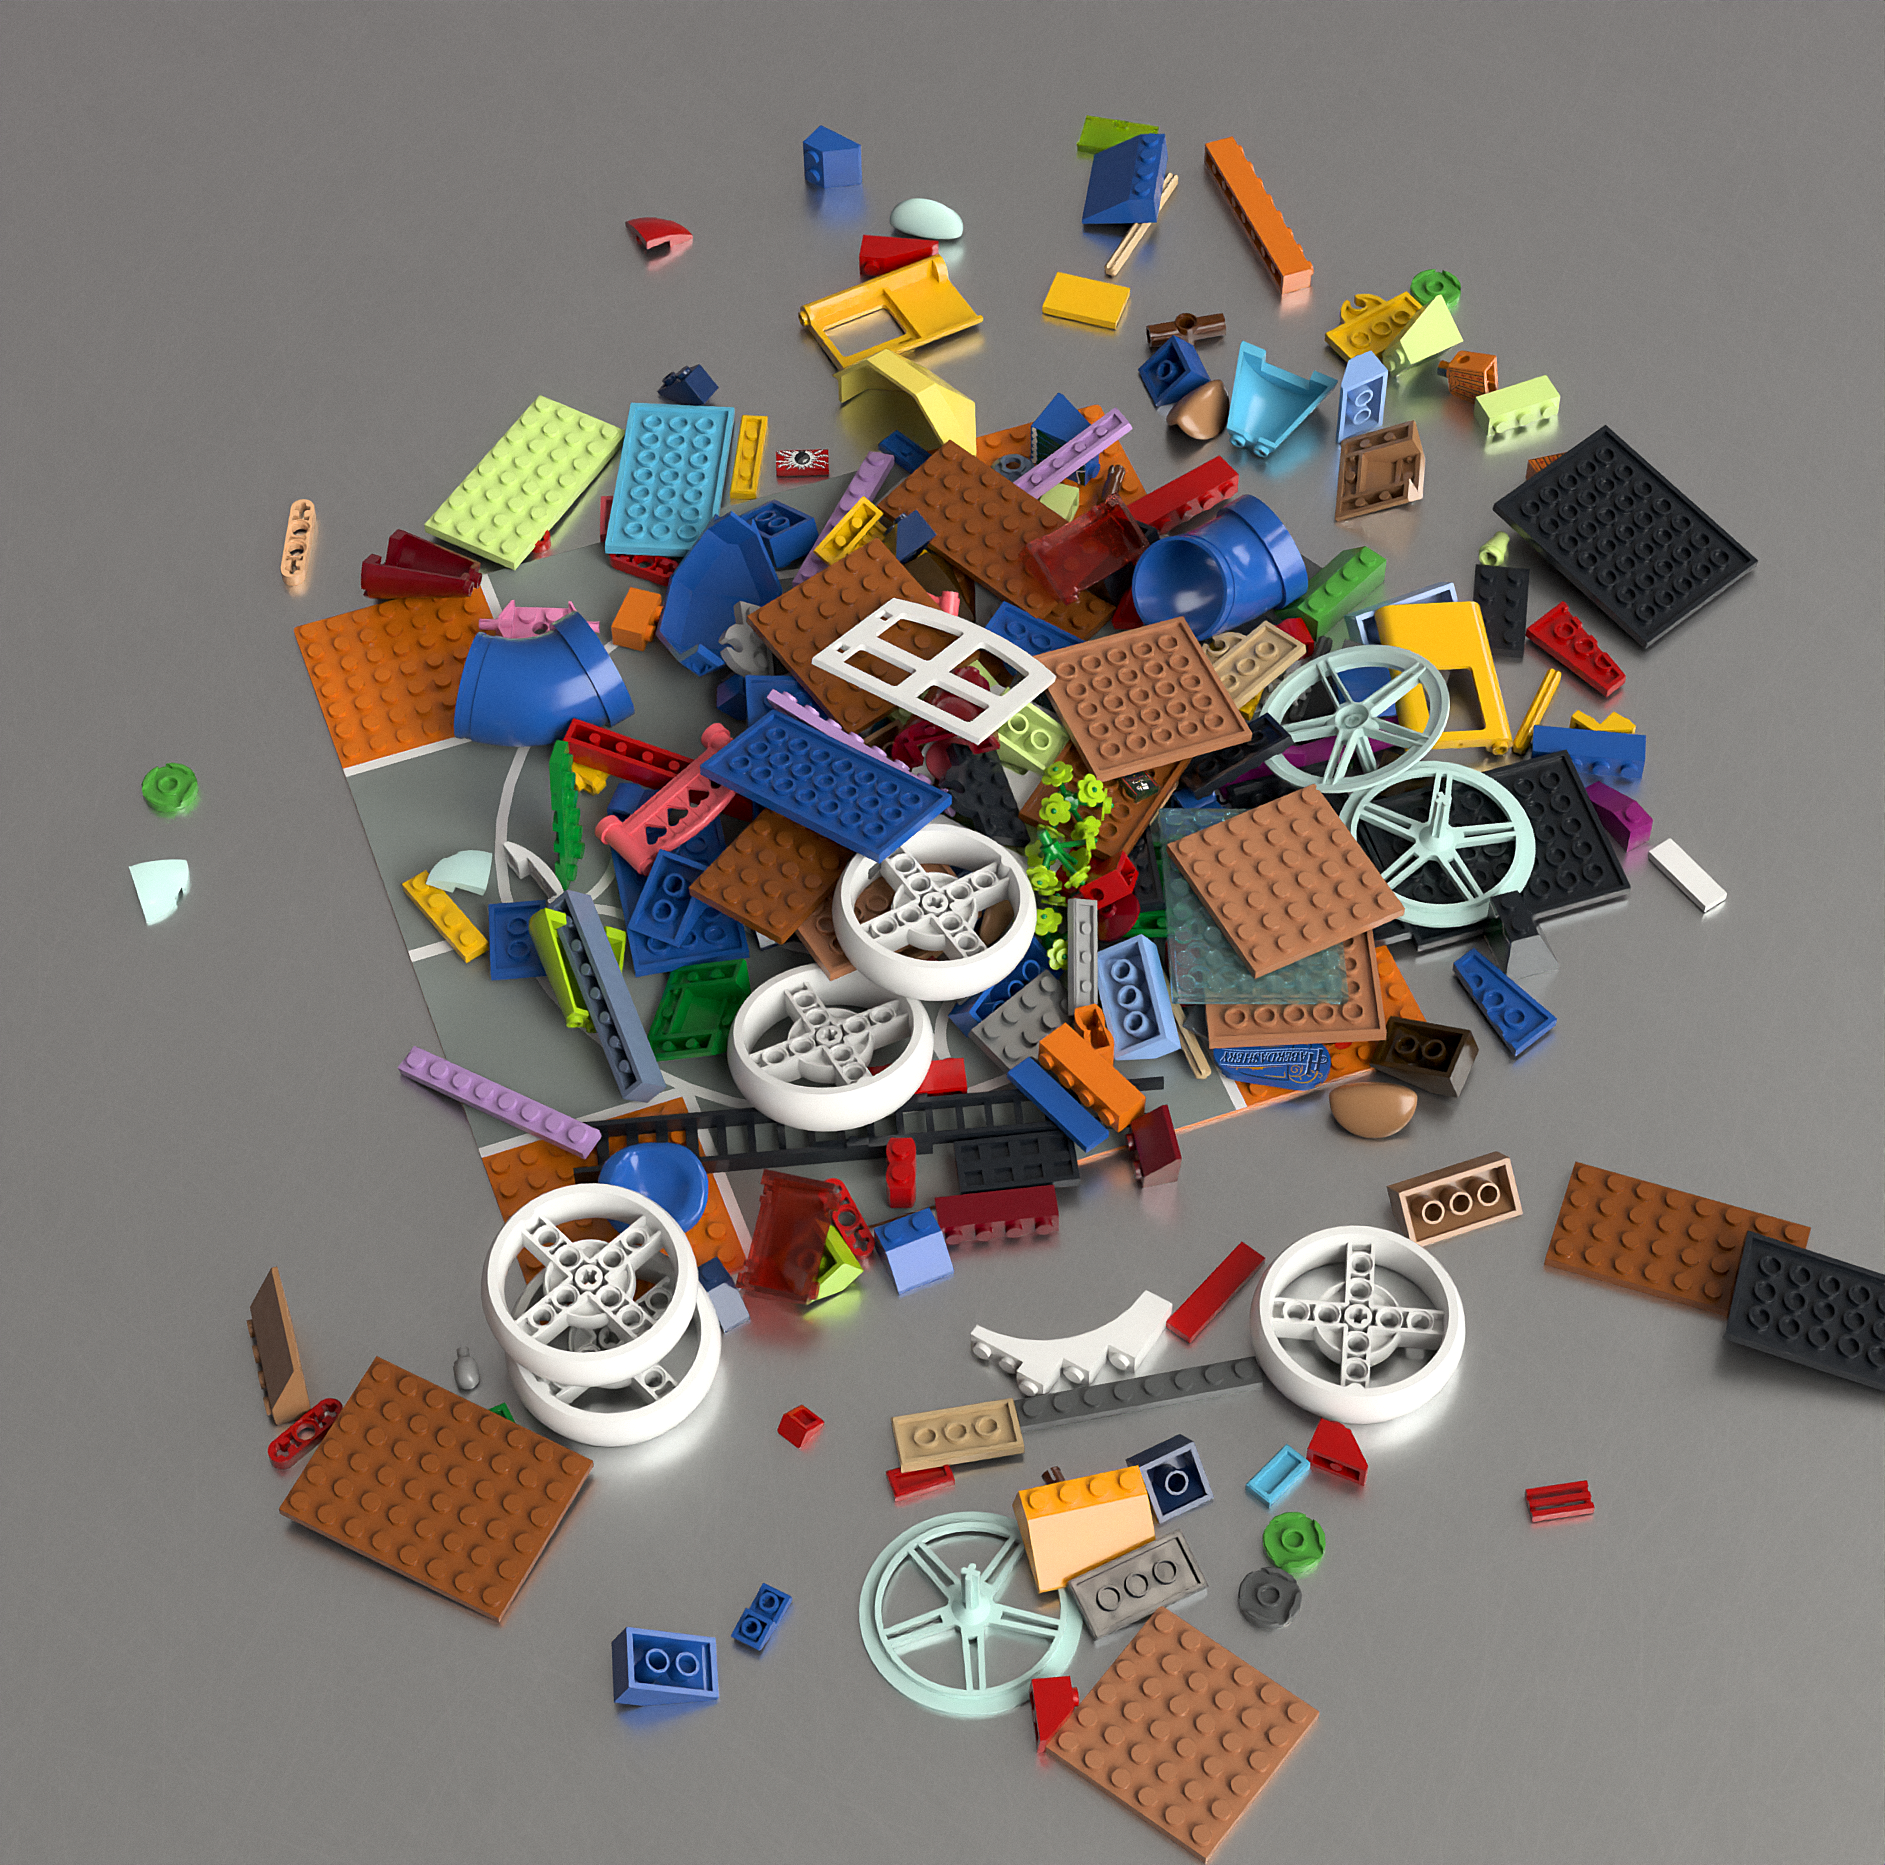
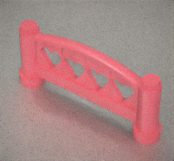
M721 723L710 725L701 737V743L707 750L623 823L615 815L604 817L595 828V836L603 844L610 845L639 874L649 876L659 849L670 852L694 837L711 823L735 796L736 792L722 785L717 789H712L711 780L700 775V765L733 740L730 737L729 730ZM690 789L709 792L708 798L701 800L697 807H690L688 792ZM668 808L688 811L687 816L679 819L677 825H669ZM647 827L667 830L664 836L658 837L655 844H647Z

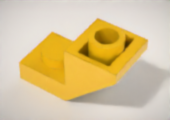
M1577 710L1571 716L1569 728L1635 734L1636 725L1614 711L1600 724L1593 717Z

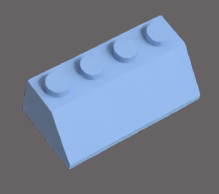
M1438 582L1346 614L1344 619L1351 641L1364 645H1381L1374 616L1375 611L1388 605L1458 602L1453 582Z
M1140 934L1099 951L1098 990L1107 1028L1114 1039V1058L1116 1060L1156 1059L1181 1049L1156 944Z

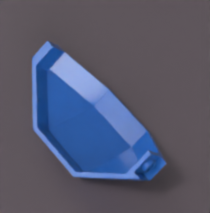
M732 511L722 517L715 514L670 576L656 636L681 664L699 677L728 667L720 652L726 647H731L734 651L735 649L728 643L720 644L719 638L726 629L736 624L733 607L736 603L742 601L762 607L782 595V586L754 518L746 522Z

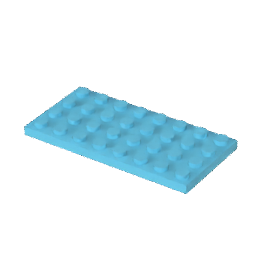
M649 403L630 404L606 535L605 553L685 557L715 514L719 516L735 417L734 407Z

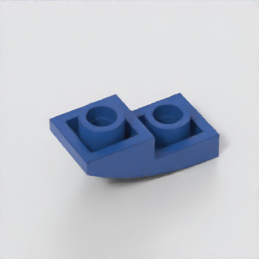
M763 1583L750 1608H745L731 1637L760 1651L782 1620L793 1600L792 1597Z

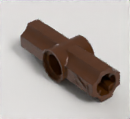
M1182 313L1176 317L1175 321L1146 326L1147 342L1149 347L1162 346L1174 335L1195 345L1198 339L1226 335L1225 318L1223 313L1196 317L1190 313Z

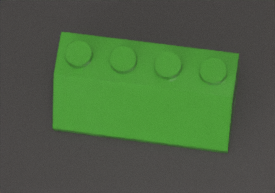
M1366 546L1343 550L1308 581V589L1303 596L1284 608L1276 610L1274 614L1281 620L1302 618L1313 641L1317 642L1319 637L1324 636L1344 618V615L1351 612L1384 582L1387 559Z

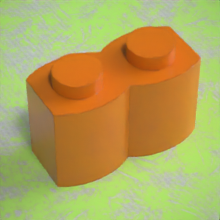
M1095 1003L1075 1008L1074 1031L1114 1066V1039L1110 1031L1105 1027V1017L1101 1008Z

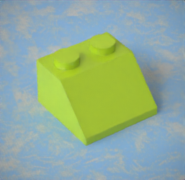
M818 1219L810 1223L773 1258L803 1304L843 1291L864 1271L837 1228Z

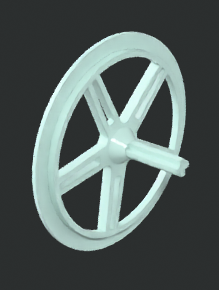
M1362 645L1330 652L1301 666L1276 687L1260 713V716L1268 712L1281 724L1283 716L1294 700L1310 686L1322 680L1336 709V713L1282 725V727L1291 735L1294 742L1337 735L1324 777L1310 775L1297 769L1286 760L1282 753L1273 756L1264 763L1278 778L1294 787L1302 789L1315 783L1317 786L1316 790L1321 791V793H1344L1366 789L1386 782L1420 761L1435 745L1446 726L1450 710V698L1441 673L1421 655L1407 649L1389 645ZM1359 667H1385L1403 672L1362 702H1353L1337 675L1338 672ZM1330 675L1333 677L1347 702L1339 704L1326 677ZM1419 683L1429 695L1430 715L1423 733L1377 718L1379 714ZM1368 737L1409 750L1397 760L1378 769ZM1343 745H1346V748L1338 765L1334 778H1332ZM1355 749L1364 774L1343 778Z
M1418 761L1405 772L1386 782L1354 791L1345 802L1339 818L1356 841L1357 824L1360 818L1415 843L1381 874L1386 881L1413 856L1418 858L1387 883L1391 890L1425 862L1435 860L1440 864L1464 898L1465 902L1455 904H1429L1408 899L1394 892L1405 908L1404 915L1396 919L1414 925L1448 928L1473 924L1487 919L1490 897L1518 890L1520 893L1525 887L1534 865V833L1530 820L1520 803L1506 788L1494 779L1459 764L1442 761ZM1435 777L1429 820L1425 823L1370 803L1377 794L1393 784L1412 778ZM1441 777L1447 778L1445 795L1443 792H1439ZM1452 779L1473 786L1489 796L1502 809L1509 822L1451 827L1448 824L1452 800ZM1472 835H1482V836H1474V837H1467V838L1464 837V836H1472ZM1515 841V856L1509 871L1494 888L1483 894L1455 849ZM1449 862H1454L1476 898H1473Z
M977 1511L939 1515L918 1523L901 1533L888 1544L873 1563L866 1576L860 1596L859 1625L866 1652L879 1674L904 1697L920 1706L949 1715H993L1029 1702L1031 1679L1060 1677L1069 1665L1080 1640L1083 1618L1068 1587L1057 1589L1061 1608L1060 1620L998 1604L993 1601L994 1595L1025 1551L1017 1520L1003 1515ZM964 1531L988 1532L1009 1538L981 1576L980 1571L976 1570V1564L969 1563L968 1568L962 1567L961 1580L925 1544V1542L936 1537ZM1016 1542L1019 1543V1546L993 1585L986 1583ZM918 1548L952 1585L947 1588L914 1549ZM909 1555L948 1600V1604L884 1629L881 1608L885 1588L896 1567ZM1002 1615L1055 1628L1058 1630L1056 1631L1047 1628L1018 1623L1014 1621L1002 1619ZM937 1619L942 1621L941 1623L890 1640L887 1639ZM995 1627L1053 1640L1043 1658L1028 1672L1011 1682L986 1689L985 1628ZM954 1628L960 1630L962 1634L967 1690L942 1686L923 1678L910 1669L898 1657L893 1648ZM969 1639H977L978 1690H973Z

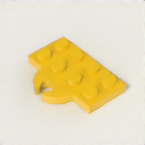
M1407 291L1388 301L1371 294H1357L1354 296V303L1356 306L1362 307V309L1352 308L1350 301L1346 299L1340 309L1341 325L1326 332L1324 341L1347 363L1353 357L1368 351H1372L1380 359L1384 350L1417 310L1423 306Z

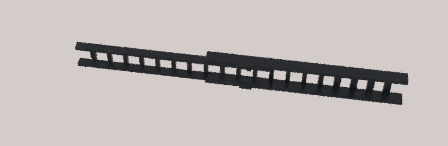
M1164 1076L1127 1079L1139 1091L1164 1089ZM1060 1085L1081 1104L1078 1095L1071 1088L1068 1089ZM1019 1089L927 1097V1093L914 1094L904 1105L893 1112L895 1113L897 1135L875 1136L874 1122L866 1125L868 1137L863 1138L850 1136L846 1139L845 1130L837 1131L838 1140L816 1142L815 1131L807 1130L809 1147L787 1149L784 1124L767 1117L755 1107L582 1122L598 1129L602 1135L597 1143L598 1166L573 1168L575 1184L598 1183L600 1171L604 1163L610 1158L609 1137L626 1136L628 1147L639 1144L638 1135L656 1133L657 1143L669 1142L668 1132L686 1131L687 1148L698 1157L706 1174L886 1158V1147L890 1138H912L916 1146V1155L933 1154L934 1144L1061 1129L1046 1115L1045 1122L1024 1123L1021 1102L1031 1100ZM1013 1103L1016 1124L994 1126L991 1104ZM984 1105L986 1127L965 1128L963 1107ZM955 1108L957 1129L935 1131L932 1110ZM925 1110L927 1132L905 1134L903 1112ZM1094 1117L1106 1129H1113L1111 1126H1106L1099 1117ZM777 1123L779 1150L757 1152L755 1124ZM747 1125L749 1153L728 1154L726 1127ZM717 1128L719 1155L700 1157L698 1129Z

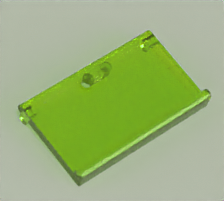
M1087 115L1080 140L1077 143V151L1097 154L1140 134H1159V126Z

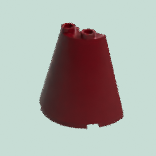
M397 529L389 537L385 562L381 564L382 556L371 554L362 562L361 589L365 590L364 597L370 599L466 598L471 596L473 588H479L482 581V573H479L480 562L400 529Z
M967 666L949 671L991 692L989 682L980 674L977 668ZM935 685L930 688L922 701L966 722L973 721L986 710ZM912 713L894 740L892 748L893 762L895 759H898L909 768L923 766L924 756L917 745L958 735ZM998 729L979 745L965 739L974 755L1000 749Z

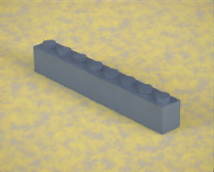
M566 890L548 905L549 909L566 914L567 925L557 928L558 934L623 1099L648 1103L667 1086L591 895Z

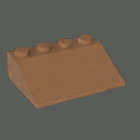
M276 1266L270 1269L250 1306L252 1319L246 1321L250 1338L256 1337L257 1345L252 1346L256 1364L262 1362L263 1370L257 1371L261 1389L267 1388L269 1396L263 1397L267 1416L273 1414L277 1426L299 1420L311 1410L291 1315L278 1267Z

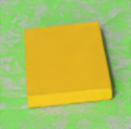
M1057 272L1043 303L1042 313L1116 329L1130 296V288Z

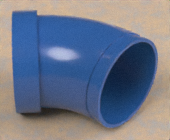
M1249 494L1242 495L1217 512L1216 518L1187 533L1166 537L1153 543L1138 560L1132 579L1134 605L1139 617L1146 626L1183 616L1198 641L1228 632L1270 609L1280 610L1303 596L1308 589L1307 571L1293 538L1276 514L1260 499Z
M574 610L549 625L550 631L533 637L507 638L487 635L484 632L476 634L469 649L459 685L454 716V735L459 739L466 738L473 742L495 746L530 747L556 743V740L563 741L573 718L599 727L605 725L608 728H612L634 715L635 709L629 692L603 644L582 615Z

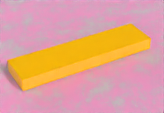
M742 415L730 487V499H757L768 416Z

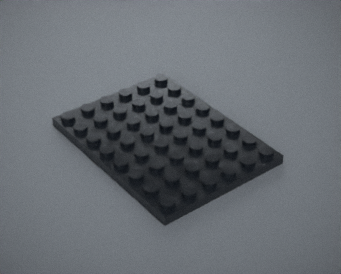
M1607 425L1601 427L1494 503L1492 509L1644 649L1648 648L1754 569L1759 561Z
M1567 749L1481 772L1506 788L1517 799L1530 820L1535 838V859L1531 875L1520 895L1536 919L1630 894L1631 885ZM1452 780V800L1448 824L1451 827L1509 822L1502 809L1489 796L1473 786ZM1446 782L1440 783L1439 792H1443L1444 795L1446 792ZM1434 785L1370 803L1425 823L1429 820ZM1360 819L1384 871L1415 844ZM1472 835V836H1464V837L1467 838V837L1482 836V835ZM1515 841L1455 849L1483 894L1494 888L1509 871L1515 856ZM1413 856L1390 876L1388 880L1391 881L1418 858ZM1435 860L1425 862L1393 889L1395 893L1403 897L1423 903L1455 904L1465 902L1450 878ZM1449 862L1473 898H1476L1454 862ZM1487 919L1473 924L1448 928L1426 927L1409 923L1413 931L1411 939L1417 952L1484 934Z

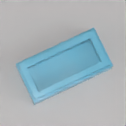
M1286 1444L1246 1483L1245 1490L1266 1507L1270 1508L1310 1468L1311 1462Z

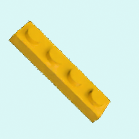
M426 870L402 884L406 895L465 963L490 950L489 942L445 891L426 884L429 876Z

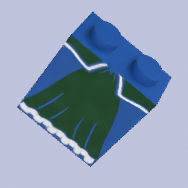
M1061 393L1056 394L1031 425V461L1036 465L1091 426ZM1099 454L1069 475L1067 479L1086 486L1090 479L1095 478L1099 473Z

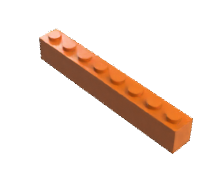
M1233 136L1206 143L1204 163L1281 294L1310 287L1311 276L1314 274L1312 263L1304 257L1303 249L1294 240L1291 228L1285 225L1282 213L1276 210L1271 195L1267 194L1264 190L1261 178H1257L1252 163L1246 160L1242 146L1236 143Z

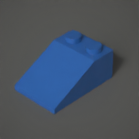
M775 499L739 516L746 522L754 518L772 565L776 568H784L790 565L791 561L799 557L808 556L819 537L814 517Z
M659 849L627 928L679 948L707 906L706 903L690 895L689 887L709 866Z
M626 1627L611 1642L614 1703L650 1706L715 1701L719 1698L715 1637Z

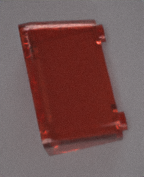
M1117 491L1106 497V502L1095 505L1085 514L1051 534L1044 535L1040 540L1036 538L1026 544L1018 554L1025 567L1058 605L1064 603L1065 606L1070 605L1080 598L1078 593L1130 562L1133 566L1137 565L1142 554L1151 546Z
M764 1169L761 1185H764L763 1195L765 1196L760 1195L759 1202L761 1206L748 1259L744 1260L743 1264L747 1272L738 1273L735 1288L741 1295L809 1305L811 1300H817L819 1295L820 1282L816 1281L833 1211L838 1212L842 1195L837 1193V1186L834 1183Z

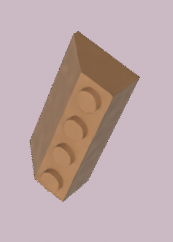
M1497 1151L1386 1186L1393 1215L1404 1237L1414 1241L1421 1247L1523 1214L1510 1157Z

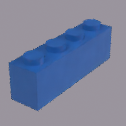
M1534 725L1530 759L1567 749L1578 773L1642 779L1645 765L1646 735Z

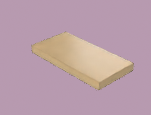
M1013 1398L891 1417V1426L901 1473L941 1467L946 1464L954 1465L1025 1453Z

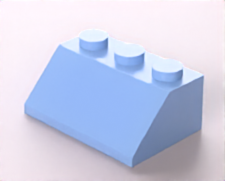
M1372 351L1357 355L1348 360L1340 387L1335 440L1338 444L1344 439L1361 435L1383 424L1388 370Z

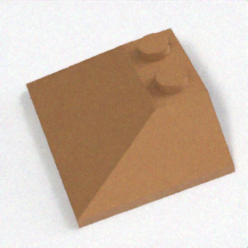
M1414 420L1342 440L1335 520L1337 522L1423 499L1425 456Z

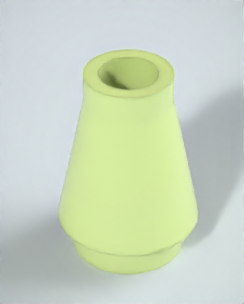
M1496 532L1490 540L1480 547L1479 560L1483 565L1499 566L1503 563L1507 544L1510 540L1505 532Z

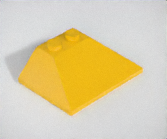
M863 496L814 549L813 553L830 566L877 537L883 541L885 538L883 533L887 528L879 522V519L884 513ZM924 549L919 556L928 552Z

